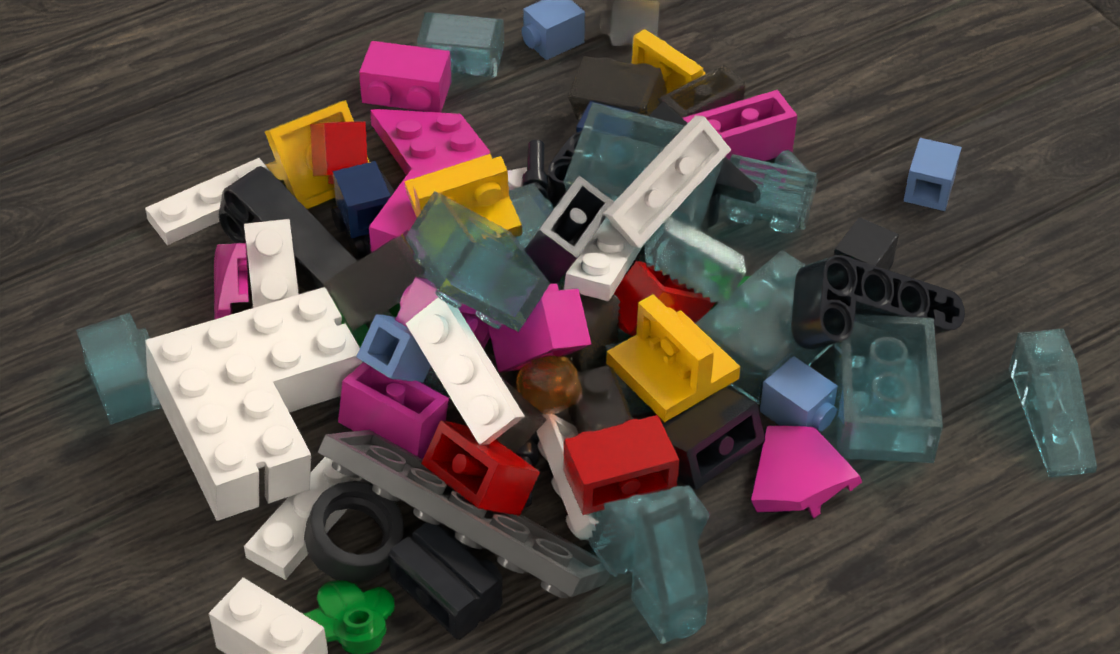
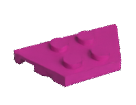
M385 109L371 110L372 127L406 176L410 170L429 174L490 154L489 149L461 114Z

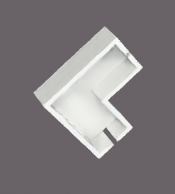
M325 287L145 340L148 379L216 521L259 507L258 469L265 467V498L268 504L310 490L311 453L289 412L341 396L342 380L362 364V360L356 357L360 348L346 323L342 324V316Z

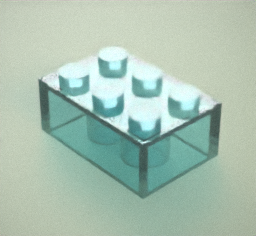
M592 102L564 179L566 191L580 175L615 202L678 135L685 125ZM724 158L660 227L698 237Z
M437 191L433 192L405 237L415 253L413 255L414 260L426 270L424 276L436 286L435 294L455 308H460L462 304H465L475 309V314L479 319L497 329H500L502 324L519 332L550 285V282L510 231Z
M783 250L777 253L695 323L740 366L739 379L730 385L751 400L756 401L759 405L761 404L763 382L790 358L795 356L810 366L832 346L828 345L808 350L799 346L795 341L791 330L795 278L799 269L806 264Z
M855 314L852 334L847 340L835 343L834 346L835 384L838 386L836 393L838 452L843 458L934 463L943 428L934 318Z

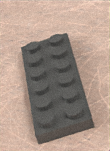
M371 430L326 434L318 450V453L333 461L331 466L339 473L352 478H359V476L374 484L372 490L379 496L392 501L402 500L414 507V515L421 520L434 525L442 523L456 531L455 538L463 544L476 549L485 547L499 555L497 561L505 568L517 573H525L527 571L541 579V587L555 596L561 598L573 597L603 586L607 583L614 568L609 563L521 514L518 516L478 509L421 464L423 459Z

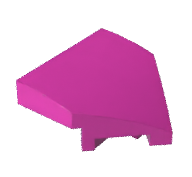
M246 243L217 244L214 257V320L232 315V303L249 302Z
M767 426L751 501L756 512L799 511L807 508L810 515L815 518L821 514L820 509L823 503L845 487L852 491L862 483V480L852 466L816 428L805 426Z

